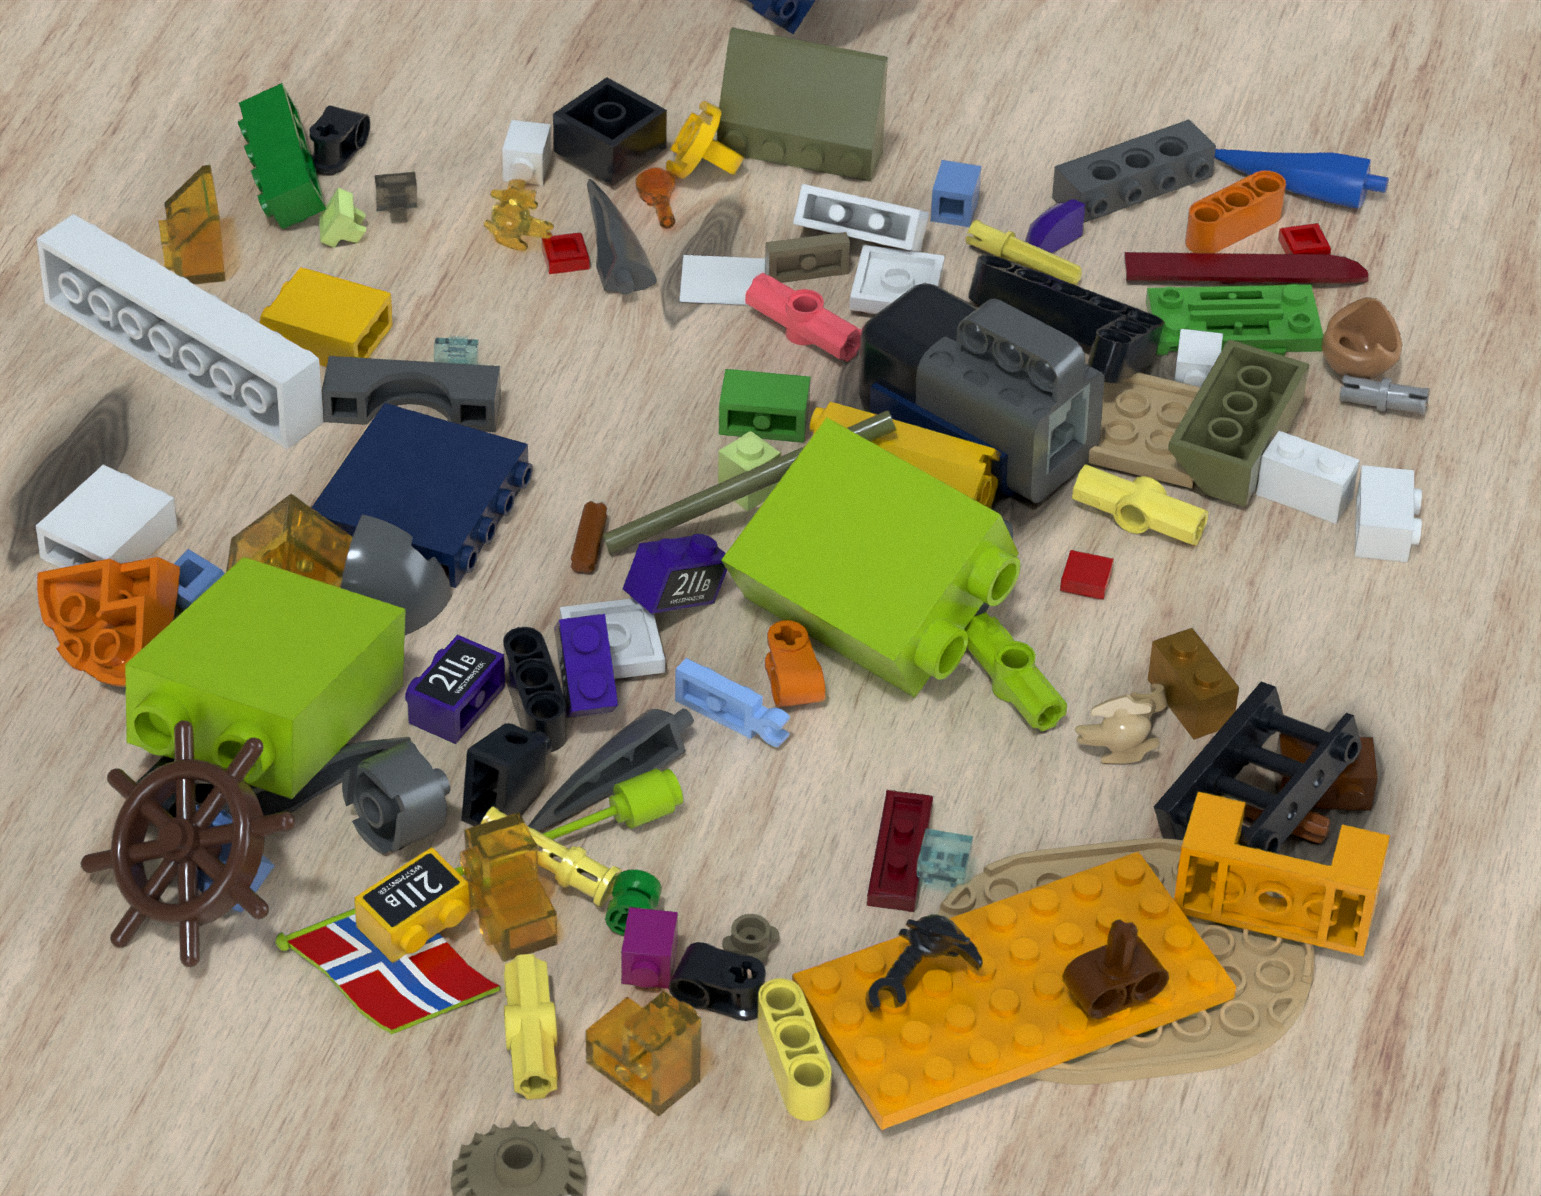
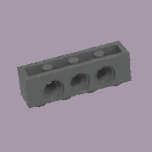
M1188 119L1055 166L1052 199L1056 203H1065L1070 199L1084 203L1085 223L1211 178L1216 145Z

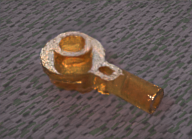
M649 168L643 171L636 178V190L640 198L647 203V206L655 208L660 226L664 229H669L676 222L670 205L671 194L675 190V178L671 173L661 168Z

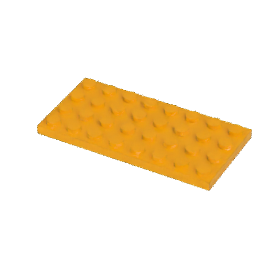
M1139 851L949 918L977 947L983 960L981 968L976 970L960 955L958 957L942 955L934 958L923 956L922 961L917 964L914 970H911L912 973L907 977L903 985L906 991V1000L902 1007H895L893 995L887 990L878 991L880 1007L877 1011L870 1012L865 1001L866 992L876 980L884 978L889 969L892 968L893 963L898 960L899 955L904 953V949L907 946H911L909 941L901 936L792 974V981L797 983L803 991L816 1027L881 1130L1230 1001L1235 998L1236 992L1235 983ZM1119 919L1124 923L1132 922L1138 929L1137 936L1145 942L1169 973L1168 983L1157 996L1146 1002L1106 1018L1092 1019L1063 982V972L1076 957L1107 945L1111 923Z

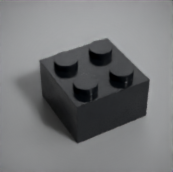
M608 77L553 113L554 152L612 185L667 148V110Z

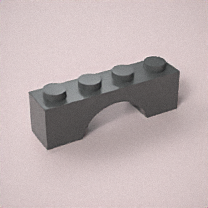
M329 356L322 386L324 422L367 425L376 416L384 403L394 406L414 404L430 407L440 412L450 422L485 432H496L501 402L500 366Z

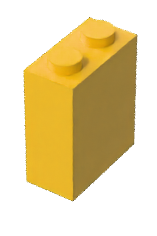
M300 267L290 281L284 282L279 295L273 303L263 309L259 323L272 331L280 333L284 338L299 347L311 351L319 358V364L327 367L329 356L369 358L393 326L391 293Z

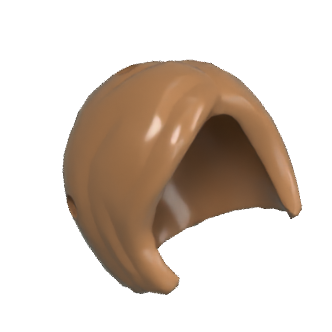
M1365 297L1346 305L1334 314L1328 322L1327 329L1323 335L1321 348L1330 367L1341 376L1349 375L1370 380L1388 371L1399 361L1403 345L1400 337L1401 333L1398 330L1395 319L1391 316L1386 306L1377 298Z

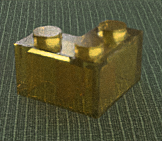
M289 494L231 538L226 572L241 558L246 557L340 588L353 537L296 496Z
M520 813L464 829L465 850L459 853L460 863L466 876V881L469 883L470 912L476 911L479 916V928L487 946L494 945L502 962L515 959L517 955L530 954L557 945V912L538 879L537 844Z
M666 991L660 993L644 1007H641L627 996L585 1030L586 1063L658 1117L700 1083L701 1017L691 1005L686 1002H679Z

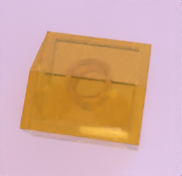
M204 165L164 202L166 219L158 220L161 245L169 244L168 246H162L164 267L168 270H173V273L186 278L194 285L226 281L220 216L211 165Z

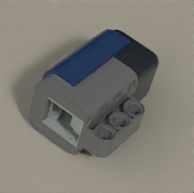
M921 283L913 286L869 319L863 326L860 335L859 396L862 405L870 413L876 415L888 410L893 420L998 450L1002 453L1000 461L992 460L991 474L998 479L996 491L1005 496H1013L1015 493H1018L1034 503L1042 501L1089 462V450L1094 446H1099L1104 375L1102 372L1085 364V354L1081 346L1073 338L1003 301L989 299L978 308L936 285Z

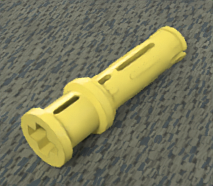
M491 807L486 813L478 830L479 834L491 838L519 856L555 874V880L558 881V885L564 888L572 886L594 898L593 903L598 907H603L609 900L616 876L622 872L616 866L608 868L586 856V850L580 846H573L568 849L539 833L537 830L505 815L495 807ZM510 834H517L518 836L542 848L543 851L540 852L532 848L531 846L510 836ZM554 857L562 859L561 863L554 860ZM586 872L587 874L597 878L598 881L595 882L582 875V873Z

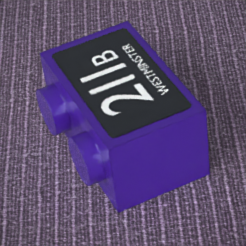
M694 534L673 539L663 538L660 541L639 543L622 589L651 614L714 604L727 572V568L721 560L726 553L718 547L717 542L713 538L704 534Z
M605 614L559 619L554 626L567 718L613 712L618 706Z
M457 634L445 649L442 648L437 651L431 665L420 677H415L408 685L405 701L408 704L409 724L456 744L505 688L504 654Z

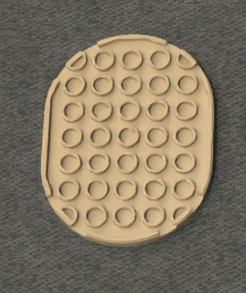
M1163 838L1131 839L1042 849L1005 857L984 866L983 872L967 882H960L941 902L937 915L952 918L1137 851L1140 852L1174 899L1183 840ZM1266 892L1271 897L1284 898L1279 893ZM1185 915L1235 983V998L1026 1077L1061 1084H1104L1220 1069L1254 1057L1282 1038L1302 1013L1308 1000L1314 973L1313 945Z

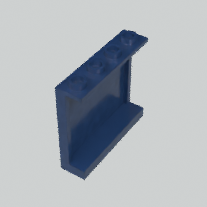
M384 403L308 511L310 545L327 549L337 533L353 538L362 514L375 517L395 525L413 537L412 547L426 560L435 557L440 564L449 566L450 587L456 588L465 573L473 571L478 559V553L484 544L489 545L492 542L497 524L503 516L507 517L510 514L519 490L521 488L525 489L528 486L533 472V465L528 463V444Z

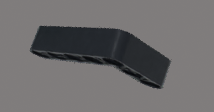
M980 255L977 258L968 293V298L979 305H983L989 299L1001 300L1070 336L1075 341L1092 347L1087 365L1102 372L1104 382L1120 383L1154 362L1165 323L1154 314L993 255Z

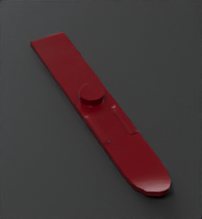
M1124 252L1126 281L1220 282L1223 284H1233L1236 282L1360 283L1367 282L1369 277L1368 271L1359 262L1336 255Z

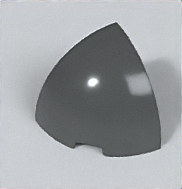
M362 514L350 544L340 588L406 609L405 635L410 634L435 619L447 606L452 597L448 578L435 557L426 560L412 547L413 537L386 521Z

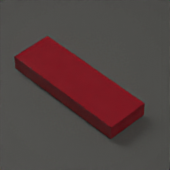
M886 790L867 893V906L915 912L933 808L932 795Z

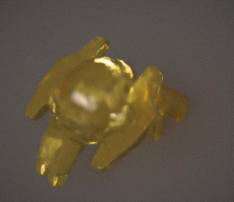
M513 179L509 181L506 190L493 189L491 191V197L499 200V202L495 203L491 210V220H485L483 225L495 236L497 243L508 248L526 251L528 244L521 240V236L526 235L548 239L552 236V233L547 230H552L554 224L530 216L528 208L535 210L538 207V203L535 201L536 191L534 189L525 190V180Z

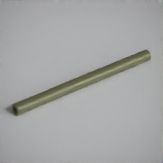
M888 410L847 428L870 442L896 431ZM804 447L602 534L610 554L612 555L779 482Z

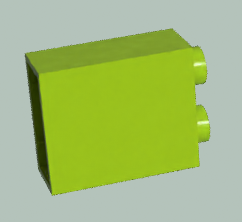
M827 417L721 559L746 599L782 620L800 623L812 638L914 698L930 676L941 680L955 670L963 658L968 644V634L964 629L983 603L997 606L1009 595L1018 579L1021 568L1020 560L1017 558L1019 552L1001 514Z
M243 557L125 664L126 743L141 747L154 755L175 759L174 727L177 722L187 720L194 728V759L205 760L228 768L249 738H259L264 745L263 752L244 780L249 785L293 799L403 686L406 609Z

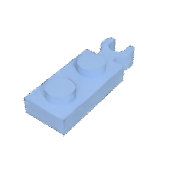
M685 658L675 668V701L750 739L758 733L766 743L774 747H779L789 737V732L781 728L790 720V715L779 708L773 707L768 709L762 706V695L688 658Z

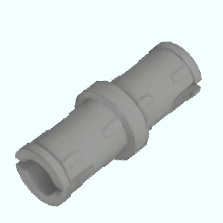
M1344 375L1342 384H1344V387L1341 386L1340 402L1347 401L1377 406V411L1386 412L1389 408L1419 413L1420 415L1426 414L1429 388L1394 384L1392 379L1389 378L1375 381Z

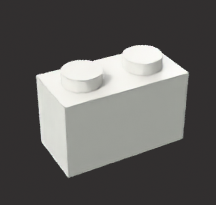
M1278 431L1261 457L1256 495L1337 524L1353 499L1360 460L1297 436Z
M1361 466L1356 495L1355 557L1408 562L1411 544L1419 545L1422 520L1414 518V515H1419L1422 500V489L1414 488V470Z

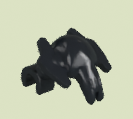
M931 914L920 918L918 921L908 919L906 926L910 928H902L898 935L908 940L911 946H907L904 949V953L899 955L898 960L893 963L892 968L889 969L884 978L876 980L866 992V1006L870 1012L877 1011L880 1007L878 991L887 990L893 995L895 1007H902L906 1000V991L903 985L907 977L912 973L911 970H914L917 964L922 961L923 956L934 958L942 955L958 957L960 955L973 968L979 970L983 960L977 947L946 916Z

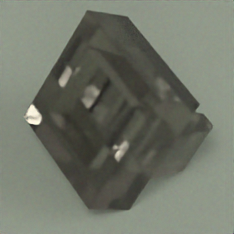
M415 172L374 175L376 211L389 210L391 223L407 222L406 210L408 208H417Z

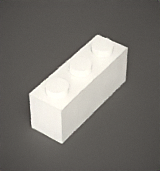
M802 184L793 224L831 233L846 232L849 237L921 252L929 212Z

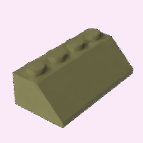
M1228 339L1168 445V450L1204 494L1244 507L1247 506L1257 488L1263 453L1278 431L1287 433L1304 402L1309 370L1308 363Z

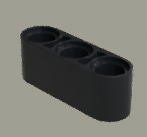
M517 627L511 629L503 638L505 680L520 727L530 732L538 730L545 733L552 743L551 752L559 750L566 742V702L545 639L541 632L535 628Z

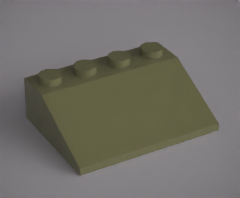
M732 27L729 32L719 103L721 118L717 128V141L743 157L871 182L883 153L888 57Z

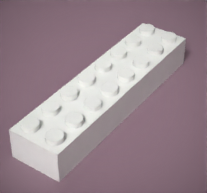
M72 214L37 238L44 299L47 305L286 449L292 447L324 423L319 358L311 351L299 347L284 338L280 333L270 330L253 320L248 314L236 310L221 301L217 296L207 293L190 283L186 278L180 277L161 266L156 260L144 256L125 242L115 239L100 230L96 225L86 222L75 214Z

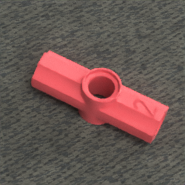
M763 272L753 279L750 288L746 291L745 303L785 326V335L792 343L797 345L815 344L846 363L856 356L860 348L862 330L825 309L823 297L818 292L809 289L795 291Z

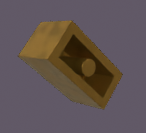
M1193 628L1152 641L1148 672L1150 684L1155 683L1164 686L1167 706L1194 740L1219 731L1236 711L1239 693L1237 683Z

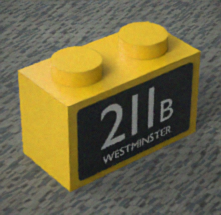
M431 847L354 897L356 927L394 963L406 954L417 952L425 945L427 940L445 928L456 926L463 920L466 914L470 912L469 883Z

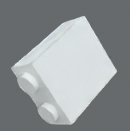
M102 465L36 525L40 558L59 568L105 559H112L121 564L147 559L177 531L174 497L162 490H157L137 481L128 474L120 473L105 465Z

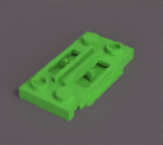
M1312 285L1147 288L1146 305L1148 313L1160 317L1165 322L1156 355H1168V351H1178L1181 329L1223 333L1221 351L1228 339L1282 356L1286 355V352L1322 351L1323 331Z

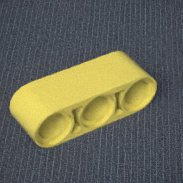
M785 978L769 980L761 986L758 993V1033L787 1111L796 1119L814 1121L822 1118L830 1107L831 1065L800 986L792 980Z

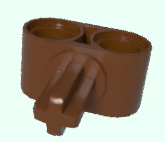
M1119 919L1111 923L1107 945L1076 957L1063 972V982L1092 1019L1106 1018L1146 1002L1157 996L1168 983L1169 973L1145 942L1137 936L1138 929L1132 922L1124 923Z

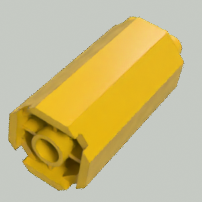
M830 401L826 409L816 407L810 421V432H813L814 435L826 417L848 428L876 414ZM893 420L896 431L871 441L991 509L998 487V479L991 474L992 460L1000 461L1002 453L998 450L897 420Z

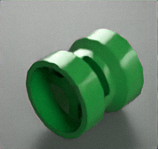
M629 869L619 873L616 876L612 890L613 899L609 902L605 916L607 926L613 932L624 936L629 907L654 910L658 906L662 892L660 881L652 874L638 869Z

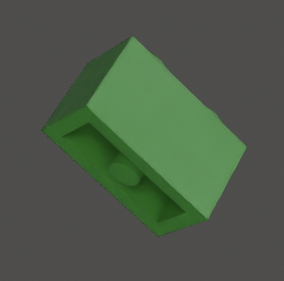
M725 369L719 401V435L742 437L752 431L761 439L804 443L810 408L811 376Z

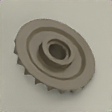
M513 1120L509 1127L501 1129L493 1123L488 1133L483 1135L475 1132L473 1140L469 1145H461L459 1157L457 1160H453L451 1175L453 1196H583L586 1183V1173L581 1152L575 1151L570 1137H559L554 1127L548 1130L540 1129L535 1121L529 1127L519 1126Z

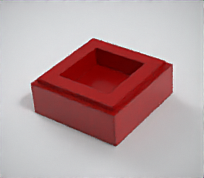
M1318 223L1279 229L1278 240L1285 254H1331V247Z
M582 232L541 237L542 252L549 274L590 269V258Z
M1070 550L1061 578L1060 591L1104 600L1113 571L1114 559Z

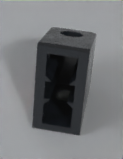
M505 723L467 749L461 821L479 828L484 816L491 807L497 808L500 812L518 821L542 791L546 756L552 750V743L549 737L538 730L530 732L512 723Z

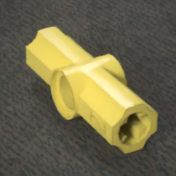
M1085 464L1079 472L1073 487L1072 499L1113 514L1116 523L1130 533L1139 534L1150 528L1196 546L1207 524L1209 511L1168 496L1164 487L1151 477L1141 476L1131 482Z
M534 954L517 955L513 961L504 964L505 997H507V1005H504L506 1049L511 1050L514 1092L524 1095L526 1099H542L549 1092L557 1090L558 1073L554 1047H557L555 1004L550 1002L547 961L539 960Z

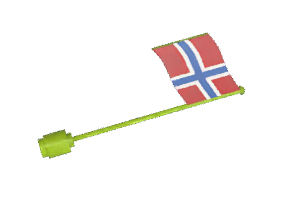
M655 768L615 784L613 787L614 795L609 797V808L545 832L543 835L554 840L612 816L615 817L618 823L625 822L630 829L636 828L673 813L675 806L683 803L681 786L671 769L660 771ZM527 840L523 841V843L532 848L537 846ZM505 848L457 867L455 870L463 876L514 856L517 853ZM355 908L286 936L283 932H280L275 940L276 946L280 950L287 951L291 948L322 971L363 1016L391 1034L501 990L500 985L487 979L469 966L439 933L427 940L425 945L417 952L406 954L392 963L356 927Z

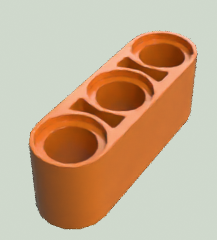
M1259 171L1193 203L1188 212L1185 237L1186 247L1193 253H1216L1279 221L1282 216L1286 181L1283 176L1273 171Z

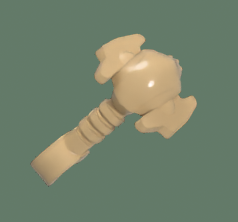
M1154 683L1150 685L1151 693L1149 694L1132 692L1130 695L1125 694L1114 697L1094 706L1091 710V715L1104 716L1102 723L1076 726L1075 732L1079 735L1077 742L1091 746H1107L1111 752L1103 754L1101 757L1102 763L1126 764L1141 761L1145 753L1158 747L1160 743L1158 738L1144 739L1150 732L1151 723L1149 719L1153 713L1163 710L1168 705L1164 686Z

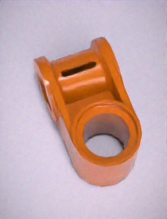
M782 620L774 623L767 632V643L770 652L765 657V670L771 684L772 696L776 707L781 708L823 702L825 699L824 675L822 667L815 657L807 630L800 623L791 620Z

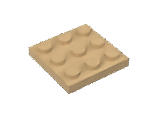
M1139 372L1120 383L1104 382L1099 446H1094L1089 450L1088 463L1192 488L1195 481L1168 450V445L1201 387Z

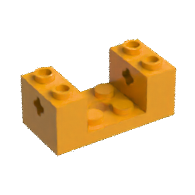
M1202 792L1197 793L1181 847L1174 901L1185 915L1364 957L1378 900L1390 835L1342 825L1332 864L1328 866L1239 845L1246 802ZM1266 892H1276L1284 898H1274L1266 894Z

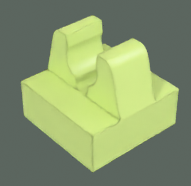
M338 188L326 205V210L322 211L319 215L321 243L334 248L340 239L358 243L366 232V227L361 225L366 216L363 211L353 205V193Z

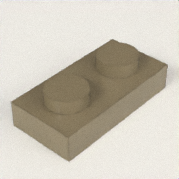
M846 232L766 242L765 274L781 283L849 274L850 241Z

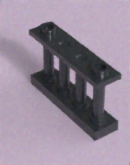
M1261 681L1154 805L1163 839H1184L1198 792L1215 796L1225 795L1264 810L1251 827L1242 825L1239 844L1277 854L1283 842L1347 765L1353 763L1358 757L1362 745L1354 715L1345 713L1329 732L1284 715L1277 687ZM1278 732L1317 748L1304 763L1262 748V745L1271 735ZM1251 763L1290 778V780L1275 795L1234 778L1245 766Z

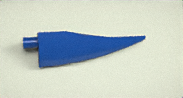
M1229 149L1215 150V159L1250 176L1259 171L1276 172L1285 179V190L1332 204L1360 209L1368 190L1386 193L1389 177L1370 174L1371 159L1333 152L1282 153Z

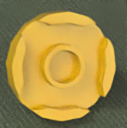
M702 101L699 104V109L703 110L698 116L691 112L670 150L677 153L674 162L671 160L666 161V171L680 179L688 176L702 158L732 175H735L744 159L736 151L713 139L720 123L721 109L708 101Z

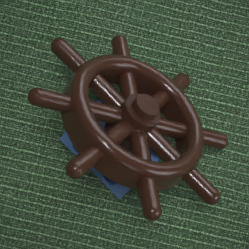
M181 720L174 727L175 761L155 769L138 784L119 768L109 771L107 775L109 785L126 800L119 811L114 825L111 849L85 855L81 859V868L87 873L113 869L116 884L125 900L130 904L129 909L111 933L110 940L115 947H125L147 917L163 924L179 927L180 961L185 967L192 968L200 960L199 926L217 920L231 909L238 912L245 910L255 919H263L268 915V904L256 893L275 866L263 855L265 836L292 830L296 820L290 812L263 816L261 806L254 791L244 780L263 752L264 745L259 738H249L228 768L205 760L194 759V728L189 721ZM208 783L213 785L214 788L202 805H196L195 784ZM176 792V817L174 818L161 805ZM226 803L228 804L231 815L227 813L225 810H223ZM151 823L159 830L158 838L144 842L147 829ZM164 858L150 879L147 880L143 862ZM178 873V903L168 904L160 897Z

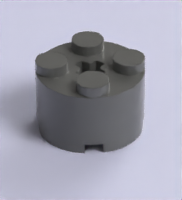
M407 740L359 762L344 773L342 792L345 805L354 804L359 818L352 822L363 840L377 852L387 853L391 850L393 852L400 850L445 827L447 816L445 795L450 793L449 780L441 769H433L413 742Z

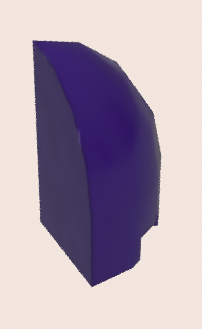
M1070 199L1065 203H1057L1048 208L1030 224L1025 242L1049 253H1054L1078 239L1083 233L1085 204L1075 199Z

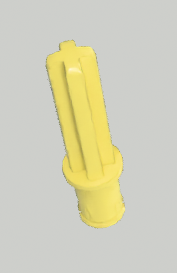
M975 220L968 229L967 233L973 235V237L966 236V244L970 246L973 245L997 257L1007 259L1076 286L1081 279L1082 272L1079 265L1016 238V234L1012 231L1004 233L982 223L980 220Z

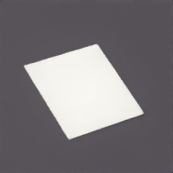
M683 255L679 302L748 305L745 303L746 291L750 288L755 277L762 272L765 273V258Z

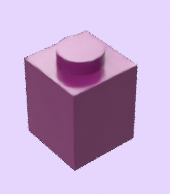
M629 907L621 950V984L637 985L644 988L668 989L673 975L678 945V912Z

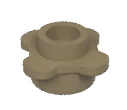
M745 914L733 922L731 935L723 939L722 947L723 950L753 956L764 962L767 959V950L770 945L778 942L779 932L775 927L770 926L764 917L756 914Z

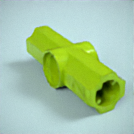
M986 612L974 616L964 629L968 634L967 648L991 676L994 695L1006 702H1012L1032 728H1039L1043 732L1055 727L1057 722L1066 715L1067 703L1036 667V654L1033 648L1026 643L1015 641L996 617H990Z

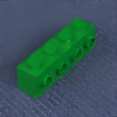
M283 83L239 102L243 119L238 121V125L248 143L244 145L246 154L253 167H256L251 170V174L259 191L263 192L257 196L267 217L274 215L280 227L284 229L326 210L299 111Z

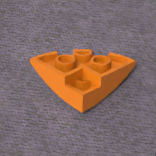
M154 557L122 564L112 559H105L37 572V592L42 621L53 629L60 643L56 648L57 651L73 668L85 671L96 678L97 681L113 686L126 687L125 664L173 621L178 595L180 567L160 557Z

